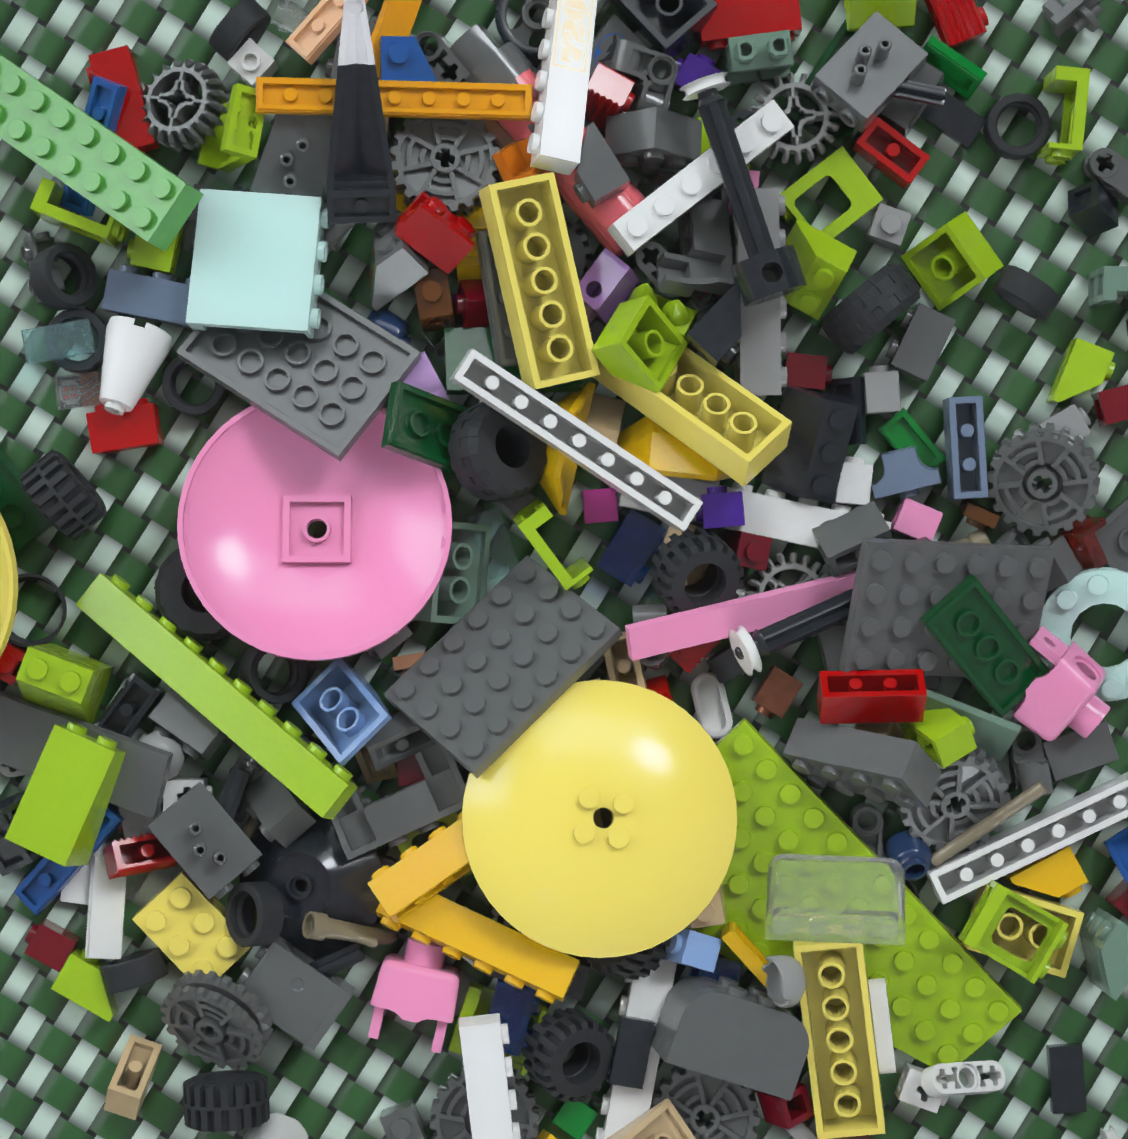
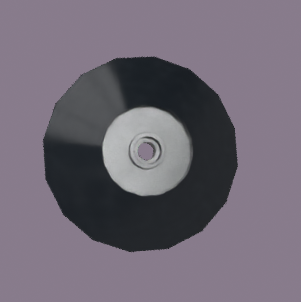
M306 805L317 822L287 848L282 846L276 839L273 842L267 840L258 828L250 840L262 853L257 859L260 865L246 877L240 873L239 878L240 883L267 881L274 885L280 893L284 909L283 927L279 936L310 957H324L354 942L328 938L318 941L305 938L302 933V924L306 914L309 911L325 913L329 918L372 927L377 920L376 909L380 902L367 883L373 880L371 876L383 867V863L376 848L348 860L332 820L322 818ZM300 879H304L307 882L306 890L301 889L299 885ZM253 901L252 920L254 927H256L257 908Z

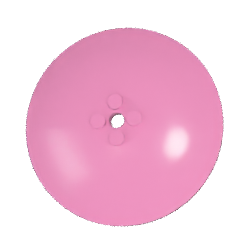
M254 406L241 411L220 427L197 455L182 488L178 507L177 533L180 556L187 578L203 606L219 624L244 643L263 652L294 660L323 661L349 657L367 651L399 633L419 614L433 595L442 578L451 546L452 511L448 488L441 469L381 447L387 412L386 408L383 407L341 462ZM314 521H321L327 526L326 534L321 538L316 539L308 535V527Z

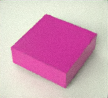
M615 489L582 490L585 524L618 521Z

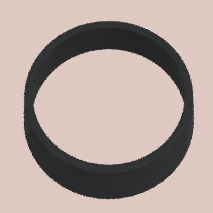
M19 574L18 584L28 580H40L54 587L62 602V619L56 631L48 637L39 640L24 639L12 631L8 641L17 646L28 647L49 642L59 633L66 620L67 604L63 593L50 579L39 574Z

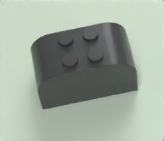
M691 976L682 979L671 988L663 1004L651 1046L666 1063L791 1101L809 1050L807 1031L786 1008L774 1005L773 1001L768 997L766 990L756 986H750V989L747 990L738 987L739 982L724 976H720L719 980L705 976Z

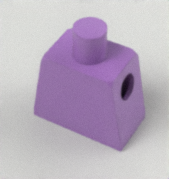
M607 248L602 251L579 282L588 324L590 325L597 317L607 325L618 305L628 301L635 287L642 285L631 267Z

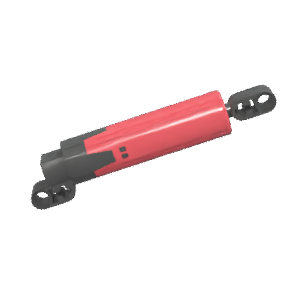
M475 24L467 30L453 45L442 34L427 30L417 34L416 39L438 82L532 84V108L535 101H538L539 91L534 89L538 71L513 41L500 46L486 28L479 24ZM429 38H435L438 43V49L432 56H428L424 51L425 42ZM444 60L449 66L458 67L455 72L458 76L457 79L447 78L450 74L449 69L444 64L438 62ZM496 120L513 141L530 137L531 133H534L535 122ZM584 126V129H583L582 143H583L585 131H586V129H587L585 126ZM577 167L570 175L554 172L559 196L604 249L607 248L618 258L625 254L607 229L644 200L643 194L630 180L626 189L592 209L588 202L583 203L578 198L573 188V185L576 184L574 178ZM545 170L541 174L549 173L551 171ZM651 239L636 251L635 257L638 266L657 287L656 262L648 263L646 261V258L649 256L646 250L658 249L660 252L657 255L658 260L663 252H672L662 242ZM661 292V293L664 294L665 296L671 297V298H672V297H678V296H679V295H674V294H669V293Z

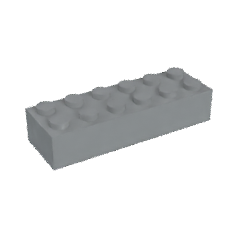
M755 188L775 249L786 246L785 229H779V216L785 215V195H779V188ZM732 210V244L735 248L733 265L749 257ZM770 270L762 271V276L766 281L771 283L777 282L775 273ZM740 294L741 339L737 345L740 351L737 353L738 355L734 361V381L755 396L782 395L781 387H787V367L781 365V353L787 352L786 332L781 331V319H786L787 314L786 298L780 297L762 304L745 307Z

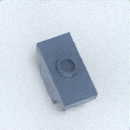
M916 445L882 453L884 475L881 479L872 483L874 499L899 493L901 499L920 494L919 488L939 484L942 479L939 467H929L922 463L919 459Z

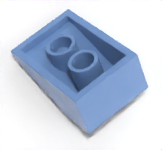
M342 658L335 659L291 703L342 766L392 719L372 686L360 672Z

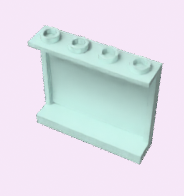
M200 189V192L204 195L198 204L186 323L193 330L206 331L208 326L303 333L308 338L313 339L314 329H319L321 322V310L317 308L318 295H323L324 275H320L321 262H326L328 255V244L324 241V231L329 229L331 225L327 221V205L322 197Z

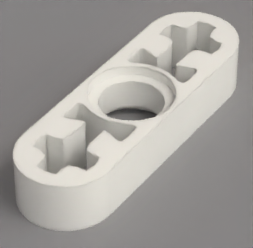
M885 978L868 979L879 1074L896 1073Z
M994 1060L940 1063L925 1068L921 1074L922 1088L931 1097L987 1094L1002 1089L1006 1081L1003 1067ZM960 1070L968 1078L967 1087H964L959 1080ZM980 1075H990L991 1079L981 1080ZM946 1077L947 1083L941 1084L936 1082V1078Z

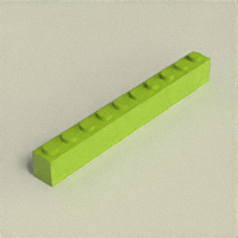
M100 573L75 605L319 816L333 820L358 788L351 781L353 775L337 763L333 766L325 759L328 755L326 751L314 742L308 745L300 738L302 731L287 720L285 723L280 721L275 716L278 711L271 704L263 699L258 702L250 695L253 691L251 687L239 678L232 680L225 674L228 668L214 657H211L209 660L201 653L203 647L189 636L184 639L176 632L177 627L163 615L161 618L152 611L155 606L140 594L135 597L129 592L128 589L131 585L117 574L110 577Z

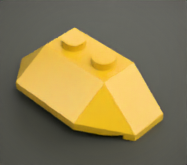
M587 383L583 386L582 390L571 393L556 404L586 424L595 384ZM547 445V463L544 466V472L539 484L558 514L566 516L577 464Z
M647 416L619 432L617 445L663 476L709 481L731 478Z

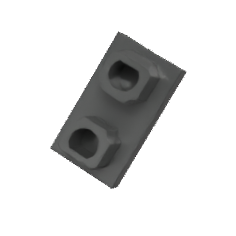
M1048 0L1043 4L1042 11L1051 24V33L1059 40L1071 28L1077 34L1084 28L1095 32L1100 27L1096 17L1103 12L1102 7L1099 5L1103 0H1070L1066 5L1060 0Z

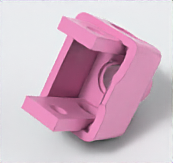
M1041 626L1029 642V645L1046 657L1053 665L1050 667L1048 674L1035 678L1025 690L1026 697L1013 707L1016 711L1012 717L1046 741L1055 740L1067 726L1085 739L1099 725L1111 708L1095 695L1106 677L1105 670L1074 641L1068 647L1044 626Z
M408 937L404 955L390 953L385 956L370 1005L375 1007L368 1034L369 1038L378 1039L385 1009H388L398 1014L402 1020L418 1023L427 1019L437 1020L431 1052L441 1054L447 1024L453 1023L461 978L458 968L444 965L446 954L441 952L442 946L434 942L427 946Z

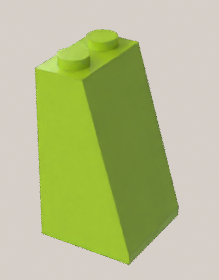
M54 643L28 646L16 681L24 700L93 724L114 666Z
M69 721L67 725H54L5 836V839L64 867L88 864L126 752L116 748L118 742L99 735L97 739L86 734L88 730L86 727Z

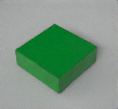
M579 1099V1102L573 1103L567 1100L552 1118V1123L575 1139H581L598 1115V1111L581 1099Z

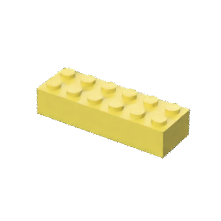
M554 172L490 184L482 188L478 192L522 382L534 390L600 375L596 356L591 351L593 341Z
M687 347L661 392L657 393L611 375L596 357L600 375L594 376V379L743 487L787 447L792 421Z
M858 926L793 933L794 958L800 962L805 971L806 989L800 1000L803 1026L809 1038L807 1060L817 1138L831 1139L886 1134L862 928Z

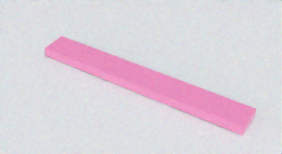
M856 570L836 577L829 576L625 625L628 656L634 661L729 638V630L732 629L737 632L739 625H742L748 633L754 632L755 629L760 630L852 589Z

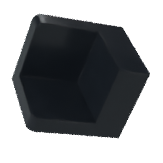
M1098 179L1067 191L1068 216L1088 238L1119 226L1117 200Z

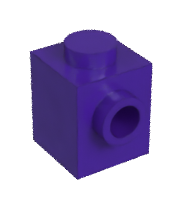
M689 53L685 61L679 58L676 62L678 73L673 89L686 96L684 91L679 90L682 86L702 76L722 71L715 68V62L706 55L698 53L695 56ZM699 99L693 100L694 102L699 104Z
M727 486L707 487V494L700 495V500L703 504L695 514L696 523L702 522L703 529L745 525L742 491L727 492Z

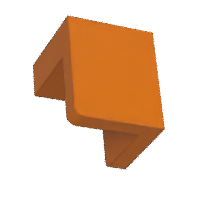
M529 137L511 142L492 155L504 182L539 175L545 171L530 167L532 154L527 153Z

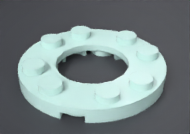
M1111 567L1092 568L1079 572L1069 583L1053 589L1044 602L1039 629L1041 626H1044L1069 647L1072 643V625L1078 615L1088 607L1106 603L1117 605L1128 611V572ZM1039 653L1041 660L1050 669L1053 663ZM1128 658L1118 665L1102 667L1105 670L1106 677L1095 695L1102 701H1117L1128 698Z

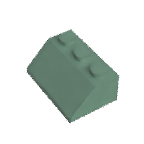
M452 522L451 546L442 578L425 607L413 620L456 624L486 595L492 525Z
M926 689L925 710L950 708L960 716H966L975 728L973 736L977 748L980 747L985 750L986 758L993 756L997 761H1002L1022 726Z
M1098 907L1095 912L1090 911L1081 924L1083 931L1080 934L1083 953L1089 981L1117 1001L1128 984V925Z

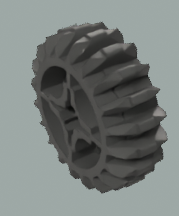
M174 59L172 68L168 65H162L163 73L160 75L152 73L154 82L152 84H144L148 93L142 96L145 105L141 108L147 111V115L141 122H150L148 133L153 135L154 139L158 140L164 147H172L179 151L183 147L193 150L196 142L200 145H205V137L207 135L216 137L213 130L216 125L224 126L219 118L221 115L227 114V108L223 104L229 101V98L224 93L226 89L224 83L213 69H209L207 65L199 61L196 63L193 60L186 59L182 63ZM199 84L202 88V99H199L200 92L197 91ZM166 110H168V118L170 119L169 126L166 121Z

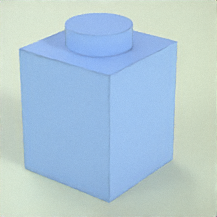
M683 929L670 938V946H665V952L667 953L665 960L714 973L722 939L689 929Z

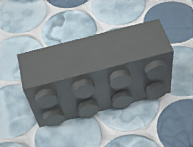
M797 718L783 752L793 764L792 768L800 772L811 787L820 790L830 787L847 796H853L854 793L862 794L875 802H883L884 799L894 801L897 805L907 809H913L914 806L927 809L941 775L940 769L917 741L833 724H820L818 721Z

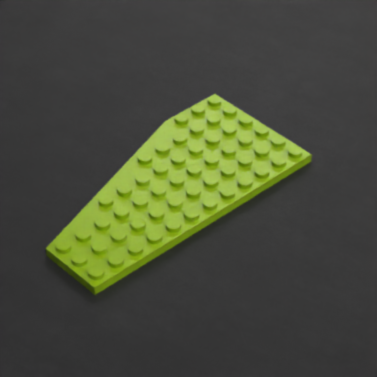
M745 717L715 744L727 765L737 805L736 841L729 868L722 881L726 921L725 924L684 929L721 939L722 927L728 922L734 921L765 957L788 955L794 958L793 933L861 926L868 979L885 978L893 1047L928 1066L940 1063L963 1062L1022 1012V1008L1016 1000ZM722 940L719 954L748 969Z

